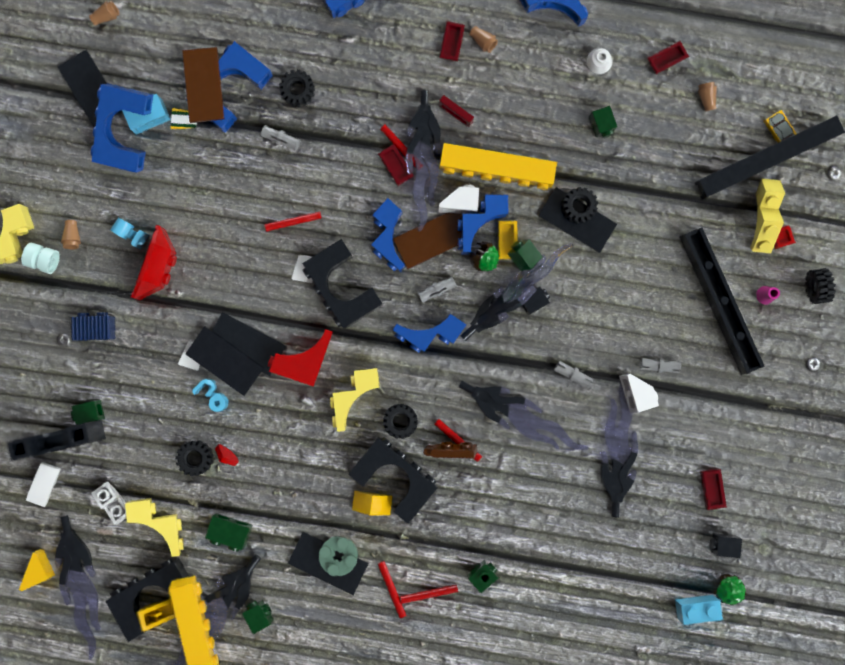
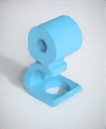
M119 217L110 229V231L124 239H131V245L140 250L150 236L141 230L136 232L133 230L135 226Z
M213 379L202 380L192 390L194 395L199 394L201 389L207 384L209 389L205 396L210 397L209 407L211 410L219 412L228 407L227 397L223 393H215L217 385Z

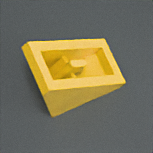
M354 491L352 510L370 516L390 515L393 495Z
M40 549L32 553L19 587L20 591H24L55 576L44 550Z
M171 598L145 605L137 612L142 632L176 618Z

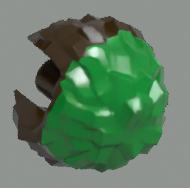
M485 241L477 242L481 248L477 249L476 254L470 252L469 255L472 267L478 271H492L496 269L499 261L498 250L492 243Z
M720 575L721 582L718 588L714 590V594L720 602L727 605H736L743 601L746 595V588L742 580L736 575Z

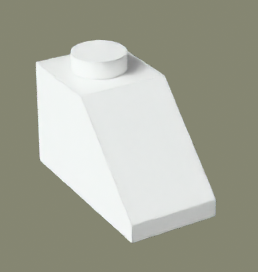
M474 185L459 187L439 204V212L477 214L479 188H475Z
M631 374L619 376L630 413H639L659 406L658 395L652 386Z

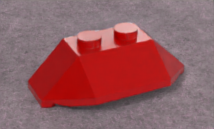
M159 225L155 226L131 298L141 300L164 289L165 285L170 281L171 275L169 273L171 267H174L176 264L177 252L166 230Z

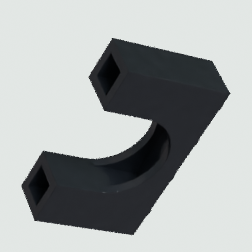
M340 239L302 263L305 267L302 271L308 279L312 278L314 281L313 288L318 296L320 294L323 295L325 299L323 304L328 311L332 310L335 314L333 320L337 326H342L343 329H346L383 306V303L373 288L348 301L339 300L331 294L328 287L330 274L334 269L353 258L343 240Z
M95 421L66 427V429L8 441L7 446L10 460L16 461L105 440L106 436L102 421Z
M378 437L348 475L361 486H364L382 466L397 465L405 470L410 480V487L393 512L409 524L437 490L438 485L435 484L437 480L430 474L424 475L421 472L422 468L414 461L412 464L407 461V455L398 449L396 452L391 447L392 443L385 437L382 439Z
M172 558L161 564L162 568L157 571L153 568L144 573L145 577L141 580L135 578L127 583L128 587L124 590L121 587L110 593L111 597L105 601L127 642L146 632H142L137 612L141 609L139 597L143 588L159 586L170 595L169 588L173 580L189 577L179 558L174 561Z

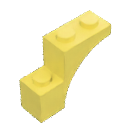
M761 179L755 194L757 199V224L751 250L752 252L771 254L784 224L779 208L785 191L780 180Z
M21 204L1 210L3 227L0 236V264L14 263L18 261V258L22 257L23 252L17 236L28 234L29 230L34 229L28 208Z
M378 368L354 371V375H351L352 387H356V390L333 393V397H330L331 409H335V416H332L333 428H337V432L346 430L347 415L354 401L363 393L380 387Z
M152 498L127 501L125 503L127 523H140L154 528L168 543L171 557L180 556L181 550H184L183 538H179V531L182 530V521L177 518V514L153 517V514H156L155 502L152 503Z

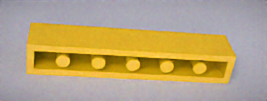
M447 143L443 145L440 170H443V173L454 174L456 172L462 173L464 177L480 176V179L487 181L498 179L499 182L505 184L516 182L519 186L523 187L534 185L537 186V189L548 190V188L554 185L557 162Z
M196 576L173 580L169 591L187 665H219L218 655H214L213 651L215 648L213 636L210 637L209 634L211 629L209 618L206 619L205 617L206 603L204 600H201L200 596L202 594L201 583L197 582Z

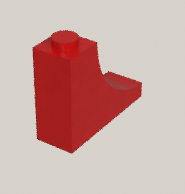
M325 329L321 339L312 348L296 355L275 353V356L270 357L267 365L271 367L269 372L314 387L333 332Z

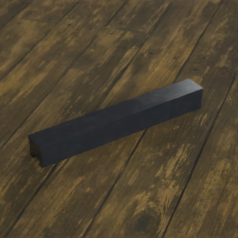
M834 116L694 183L702 194L701 198L705 199L845 133L838 116Z
M703 227L679 236L740 374H749L752 371L765 367Z

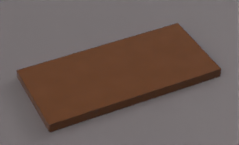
M218 48L182 50L189 122L225 120Z
M446 213L393 238L407 270L457 246L458 238H461V231L457 230V220L460 219L461 214Z

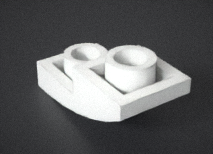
M41 462L26 501L45 507L61 468Z
M105 482L91 493L99 507L105 509L114 525L126 519V502L109 482Z

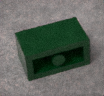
M216 513L211 518L205 538L209 539L211 544H224L228 546V549L238 552L246 547L253 525Z

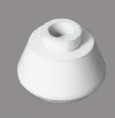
M594 49L587 57V66L595 74H604L612 66V57L605 49Z

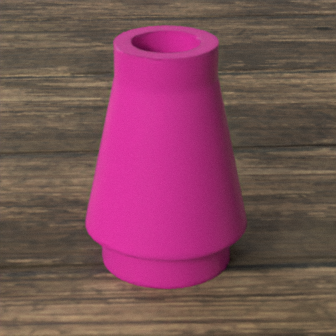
M762 286L756 293L757 300L765 305L772 303L780 296L779 289L770 286Z

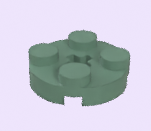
M333 536L327 539L320 549V564L331 576L346 575L353 570L357 563L358 550L355 543L349 538ZM335 551L343 552L344 556H342L341 561L334 559Z

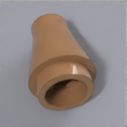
M105 1L95 12L89 15V18L96 26L117 19L120 13L112 1Z
M477 26L473 27L469 35L484 52L490 53L494 50L498 43L495 35Z
M714 82L699 85L698 94L705 111L717 109V86H715Z
M75 220L65 221L61 239L65 249H78L79 244H81L77 221Z

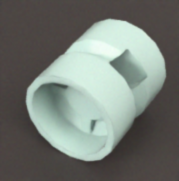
M30 242L23 250L21 262L23 266L32 269L38 268L42 272L52 274L58 266L60 254L56 250L44 248L41 245Z

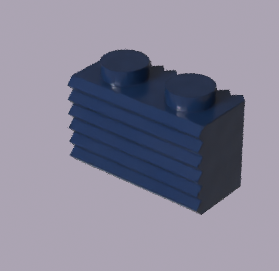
M98 312L96 316H89V313H77V317H71V340L73 341L114 340L116 338L115 317L109 316L108 312Z

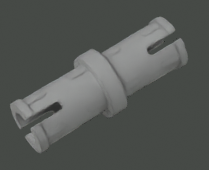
M265 125L261 131V137L272 140L279 146L282 144L295 151L299 148L301 140L287 135L283 130L278 131Z
M450 276L438 283H432V286L417 293L422 303L433 297L442 296V293L457 287L453 277Z
M641 358L640 370L680 374L681 361H667L663 358L658 360Z
M560 360L558 361L557 367L554 368L555 372L569 378L570 382L574 381L589 389L592 384L590 382H593L594 378L580 372L576 367L572 368Z

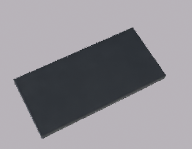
M84 50L57 67L91 124L95 127L97 120L95 110L99 103L97 92L101 84L108 83L89 52Z
M555 187L538 216L600 253L617 223L597 211L585 223L580 222L576 224L574 221L570 222L569 218H565V213L562 212L563 207H561L567 193ZM577 199L573 201L575 211L584 212L586 210V204Z
M224 312L221 313L212 330L264 367L262 372L269 376L272 374V372H269L271 367L267 366L270 357L275 356V353L282 354L286 348V345Z
M206 326L203 327L185 353L243 396L247 394L264 369V367Z
M302 532L288 564L354 595L369 563L357 558V563L351 572L343 576H331L322 568L319 561V552L324 541ZM335 551L334 559L341 561L342 556H344L343 552Z

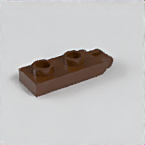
M442 442L441 444L427 445L423 453L425 456L434 458H475L477 444L462 442L460 444Z

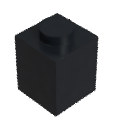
M538 287L518 300L527 315H530L549 304L548 299H550V296L546 289Z
M713 533L709 542L711 553L716 556L741 558L742 538L736 535Z

